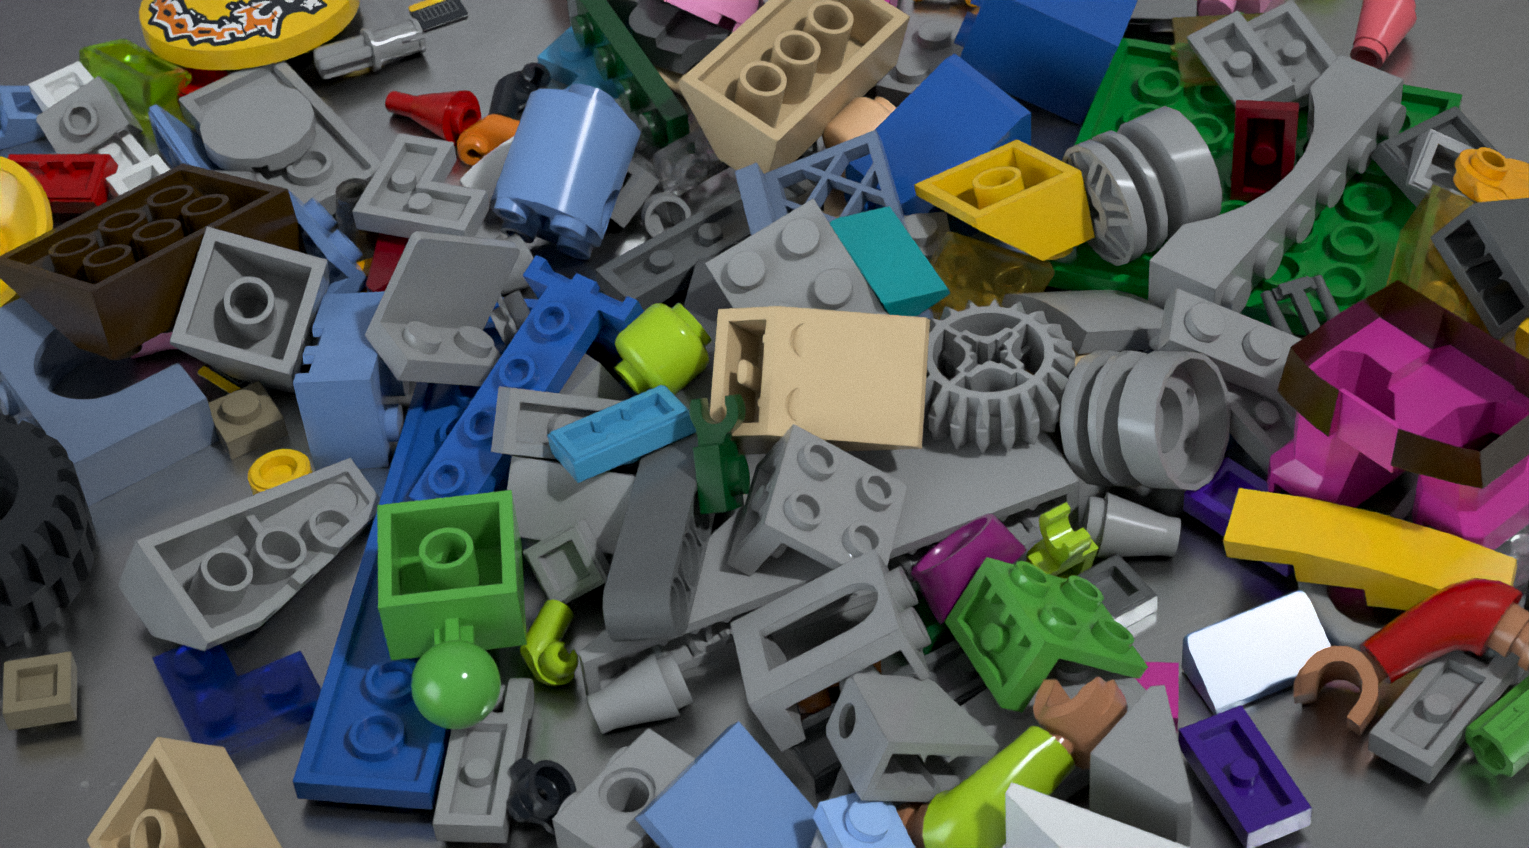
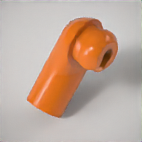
M498 114L487 115L464 130L457 141L459 159L468 166H474L492 150L515 136L520 121Z

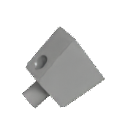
M873 664L839 682L841 694L826 726L828 740L857 795L861 800L931 802L938 793L943 790L954 789L995 756L999 748L998 743L937 683L928 678L921 681L919 677L881 675Z

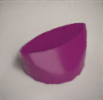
M988 513L961 526L935 545L914 566L911 576L936 620L941 625L945 622L986 557L1013 564L1027 549L994 514Z

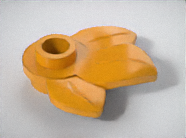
M1487 147L1465 149L1455 161L1456 173L1453 176V181L1456 187L1470 199L1476 202L1529 198V163L1505 158L1501 153Z

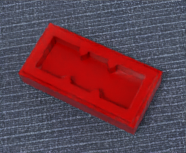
M9 154L7 158L22 166L37 179L47 195L52 213H86L107 202L109 189L106 178L115 174L119 166L110 154Z

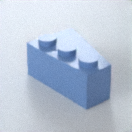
M385 291L324 294L312 327L313 337H318L317 346H306L302 355L304 364H312L309 373L296 374L293 381L315 471L348 458L353 460L358 469L390 468L393 442L399 441L404 425L401 404H398L399 396L408 395L409 381L397 380L365 337Z

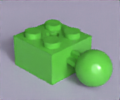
M512 490L377 505L378 609L390 659L392 661L421 657L413 670L411 691L416 707L428 721L439 727L452 730L472 727L482 722L493 711L501 691V678L498 667L485 650L527 645L522 543Z

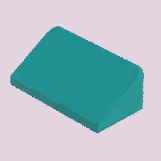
M890 206L840 217L829 222L888 315L916 317L951 294Z

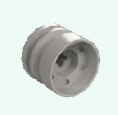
M1167 106L1152 110L1121 124L1118 132L1110 130L1094 136L1092 140L1090 139L1068 148L1062 159V162L1082 172L1095 238L1087 241L1088 244L1103 260L1116 266L1129 263L1140 258L1142 254L1161 248L1165 239L1169 240L1183 224L1213 218L1221 212L1222 189L1218 170L1207 144L1195 126L1184 115Z
M1095 350L1082 357L1070 373L1061 401L1060 431L1064 453L1073 472L1086 484L1134 488L1143 485L1144 487L1196 491L1212 480L1222 465L1229 442L1231 412L1227 387L1220 370L1206 354L1190 351H1153L1147 354L1128 350L1122 352Z

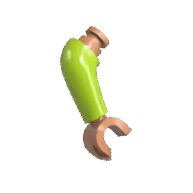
M1097 676L1083 686L1075 697L1070 699L1058 680L1044 679L1033 706L1035 719L1042 729L1038 726H1031L954 789L943 790L938 793L931 802L925 804L923 802H904L900 805L897 813L915 848H1002L1006 844L1005 793L1011 782L1050 796L1076 768L1075 766L1082 770L1090 769V753L1127 713L1126 698L1115 681L1112 679L1105 682Z

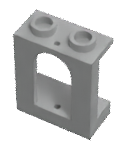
M875 548L731 622L748 704L781 752L806 740L797 703L901 650L921 681L930 677L922 648L930 645L931 640L922 620L913 608V606L918 604L917 596L904 571L900 567L889 571ZM861 590H871L878 593V601L874 610L863 622L788 662L771 636V633L845 595Z

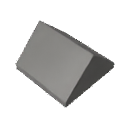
M1165 685L1151 686L1090 753L1089 811L1190 848L1193 810L1190 787Z

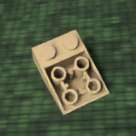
M784 306L718 309L710 417L716 422L723 421L727 413L725 396L740 394L742 396L746 409L745 418L741 426L733 433L731 441L737 440L738 452L743 455L767 454L793 424L843 451L922 449L930 320L925 317Z

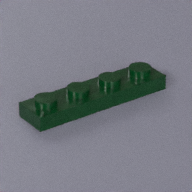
M576 0L578 15L571 18L575 38L582 49L589 48L594 54V60L604 81H613L621 105L626 113L635 112L639 118L642 133L649 146L654 147L658 145L671 165L692 159L693 154L687 111L606 0Z

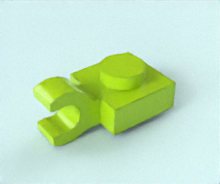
M1067 502L1040 515L1039 528L1043 539L1037 542L1026 554V562L1035 565L1046 574L1068 579L1071 575L1076 576L1091 568L1098 551V547L1084 527L1075 532L1071 528L1068 519L1071 508Z

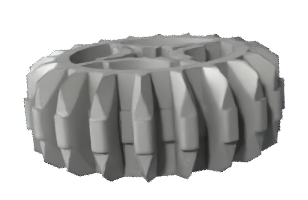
M994 298L990 306L977 307L971 300H968L965 310L959 312L950 307H944L940 320L928 318L930 320L923 426H928L934 440L951 436L956 450L968 442L976 443L982 454L988 445L1001 444L1010 453L1015 440L1021 439L1035 445L1040 431L1055 432L1056 424L1061 415L1062 396L1069 381V375L1075 368V352L1072 349V342L1065 340L1061 324H1048L1044 311H1036L1027 315L1021 301L1010 308L1000 307L996 298ZM1026 369L1030 370L1034 375L1028 373V372L1025 371V370H1026ZM948 375L953 379L949 381L944 376Z

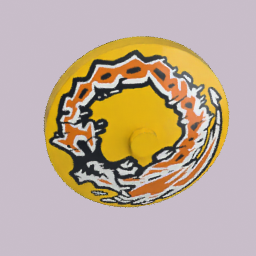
M142 0L139 8V20L147 46L160 58L176 65L194 69L237 70L287 60L324 44L339 34L352 21L357 13L360 0Z

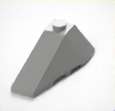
M351 458L345 459L136 540L117 586L152 636L205 651L260 628L374 521L380 497Z

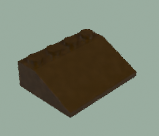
M182 163L1 255L0 279L79 349L107 357L110 360H121L140 352L143 348L142 344L161 333L173 332L207 226L307 254L287 188Z

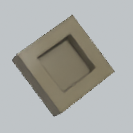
M260 381L208 403L219 442L231 460L288 436L284 417Z
M71 651L4 662L2 714L9 730L77 720V666Z

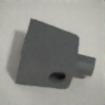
M1529 198L1474 203L1430 237L1493 338L1496 340L1503 338L1518 327L1520 323L1529 318Z

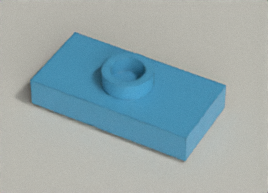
M660 385L551 431V433L547 434L551 453L576 482L580 483L619 465L634 463L647 453L696 433V429L691 422L689 410L666 386Z

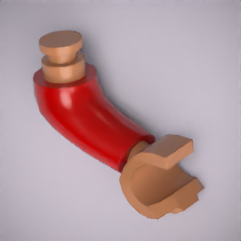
M1471 578L1452 583L1426 597L1361 643L1359 646L1361 652L1348 646H1329L1317 651L1300 668L1294 681V704L1302 703V705L1317 703L1321 689L1332 681L1346 680L1353 683L1360 689L1361 695L1347 715V728L1361 737L1377 711L1379 683L1384 680L1386 683L1392 684L1413 670L1450 652L1472 651L1481 657L1491 648L1505 658L1512 652L1520 657L1517 665L1528 671L1529 612L1518 605L1523 593L1502 581Z

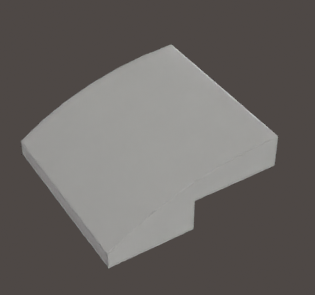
M1289 0L1248 22L1237 10L1187 36L1188 44L1235 108L1236 100L1299 103V108L1308 106L1310 86L1337 58L1293 0Z
M1118 290L1005 294L1001 304L1004 308H1010L1021 301L1027 315L1036 311H1044L1048 324H1061L1065 340L1072 342V348L1078 354L1092 353L1095 350H1150L1152 348L1148 343L1161 331L1164 312L1162 308L1142 297Z

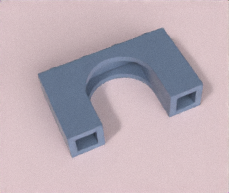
M19 298L0 307V408L4 415L11 417L17 415L20 419L17 421V425L24 420L45 430L46 435L59 441L66 449L69 460L74 464L88 507L219 441L206 396L179 362L128 388L100 398L71 399L52 393L56 385L66 374L100 355L79 349L23 298Z

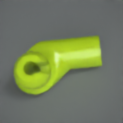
M547 600L544 602L526 634L527 645L520 647V653L535 678L548 686H561L569 683L574 677L575 670L579 664L578 654L575 649L569 654L564 647L565 643L561 642L574 615L566 604L558 600Z

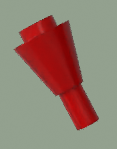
M468 90L421 94L418 96L391 91L385 100V107L389 113L412 118L415 122L443 140L454 142V146H457V141L464 130L481 120L478 99Z

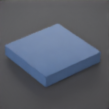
M739 721L728 726L635 817V820L660 848H810L818 828L813 818L816 811L815 808Z

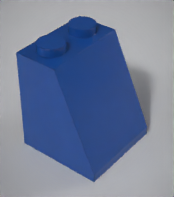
M971 0L970 3L980 7L977 15L970 12L966 13L954 44L963 47L960 55L961 59L1004 92L1081 125L1117 51L1138 0Z
M956 54L946 58L876 128L882 139L903 214L912 215L944 211L916 196L914 184L1016 139L1031 146V112ZM871 154L849 162L845 168L846 179L861 183L873 164ZM878 183L875 189L881 191L880 185ZM844 192L845 201L848 204L853 195ZM867 201L861 212L885 206ZM947 213L952 247L980 232V230Z

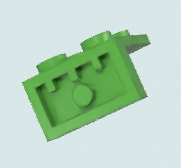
M986 557L945 620V623L1000 707L1023 713L1040 688L1043 680L1047 678L1058 659L1140 679L1148 668L1145 661L1132 645L1134 643L1133 635L1123 625L1114 620L1102 603L1104 600L1103 594L1095 585L1075 575L1064 579L1046 574L1040 568L1025 561H1018L1014 565Z

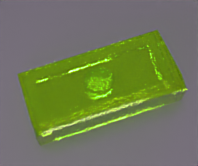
M125 38L79 49V61L93 78L100 76L114 84L135 118L140 121L149 120V107L157 104L163 108L180 93L181 89L191 83V74L188 71Z

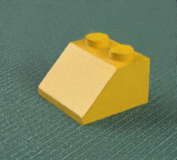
M1018 139L914 184L916 196L974 228L1042 261L1063 258L1073 251V247L1095 238L1081 170Z

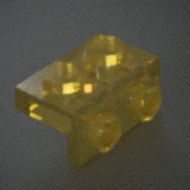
M948 232L929 261L951 293L931 306L933 318L940 320L944 307H950L958 312L965 310L968 300H971L977 307L990 306L994 298H996L999 306L1003 307L1001 304L1005 294L1041 293L1055 273L1054 269L1048 261H1042L1038 258L955 232Z

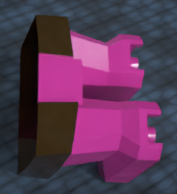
M1399 280L1342 311L1290 347L1277 392L1296 410L1294 438L1270 456L1267 476L1268 492L1279 494L1283 488L1293 496L1312 498L1356 508L1407 470L1419 474L1412 511L1413 523L1425 527L1431 525L1438 531L1449 533L1491 550L1498 548L1529 524L1528 358Z

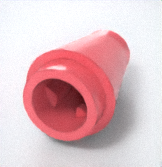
M1363 0L1353 48L1350 52L1351 59L1380 69L1384 61L1387 60L1415 25L1417 19L1415 1Z

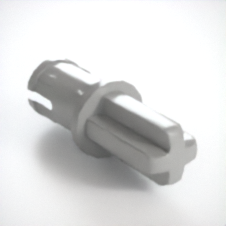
M416 18L372 32L367 27L362 28L358 36L318 47L314 51L315 67L321 78L326 80L369 67L374 72L381 69L382 63L416 53H424L426 51L425 38H412L402 42L403 38L423 33V30Z

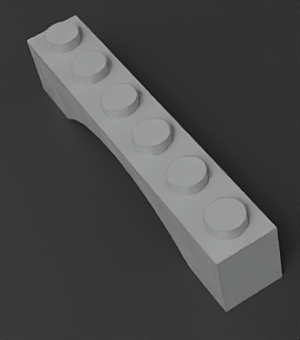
M1340 54L1310 86L1306 130L1309 143L1305 153L1293 170L1270 191L1242 207L1213 218L1183 224L1150 260L1148 301L1164 310L1165 301L1179 288L1240 313L1245 307L1251 291L1263 278L1269 279L1275 274L1283 255L1294 242L1301 243L1306 239L1317 216L1325 207L1332 208L1336 205L1348 181L1356 172L1363 173L1367 170L1373 160L1370 156L1377 146L1399 133L1406 116V107L1401 105L1404 79Z

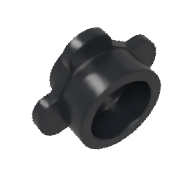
M527 758L518 759L511 765L509 770L510 776L514 780L513 795L507 800V809L515 820L539 823L549 833L555 834L552 819L557 815L563 802L571 794L577 792L575 782L570 773L562 765L554 761L541 760L533 764Z

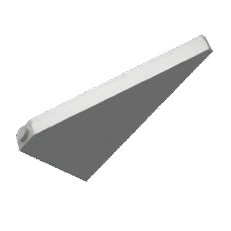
M948 375L944 376L949 381L953 379ZM923 426L922 449L845 451L902 481L907 487L887 568L889 571L900 567L910 583L914 581L911 576L912 569L927 552L955 530L982 515L994 514L1023 545L1043 538L1039 528L1040 515L1065 502L1071 508L1068 516L1070 526L1079 525V480L1044 431H1040L1035 445L1021 439L1015 440L1010 453L1001 444L988 445L982 454L978 445L970 442L956 450L951 436L934 440L928 426ZM744 506L741 507L710 535L685 635L681 637L614 642L610 639L605 629L578 653L586 696L601 690L652 653L655 654L656 658L673 652L680 671L683 672L737 652L731 622L833 569L787 546L779 558L769 556L751 576L728 565V559ZM861 590L845 595L771 633V636L773 638L877 600L878 593L871 590Z

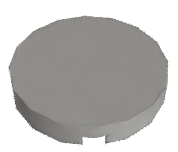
M255 84L233 90L217 99L204 113L199 129L207 156L217 166L228 171H245L254 174L252 167L267 165L270 172L282 169L300 159L314 144L316 119L310 100L297 89L279 84Z

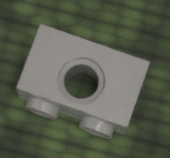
M648 728L629 747H622L615 752L608 761L605 770L581 792L578 791L571 794L563 802L557 815L552 819L558 848H660L635 820V817L686 769L695 758Z

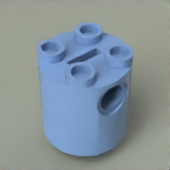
M573 84L571 87L562 90L538 89L530 93L490 201V208L498 217L503 219L500 228L503 234L509 237L517 233L524 243H533L535 237L557 244L556 248L560 252L582 260L589 259L593 248L600 247L641 134L636 124L630 120L613 97L598 88L584 84Z

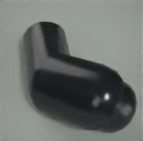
M530 62L524 65L522 70L501 78L494 88L488 115L498 114L516 120L517 113L525 109L530 93L538 89H547L551 82V75L548 69L540 63Z

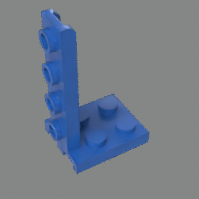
M536 255L524 272L523 277L539 299L408 495L411 501L494 492L509 470L512 458L511 454L491 452L499 386L559 393L584 354H587L594 360L597 358L612 365V369L618 374L614 367L623 359L616 349L615 339L622 330L644 312L638 300L627 296L624 302H620L600 293V287L596 281L578 273L571 280L554 272L546 259Z

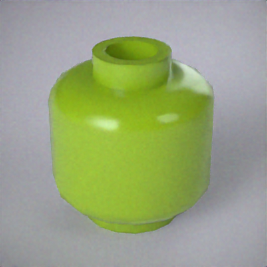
M655 303L649 306L617 335L615 346L623 360L614 368L638 395L660 385L666 386L676 395L708 366L710 358L706 346L712 340L701 324L680 303H677L672 308L662 303Z

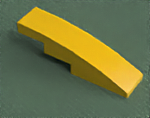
M1243 488L1238 490L1223 539L1228 558L1294 565L1297 582L1364 589L1367 606L1408 610L1442 588L1471 578L1497 580L1513 586L1517 571V559L1449 533L1372 511L1312 498Z

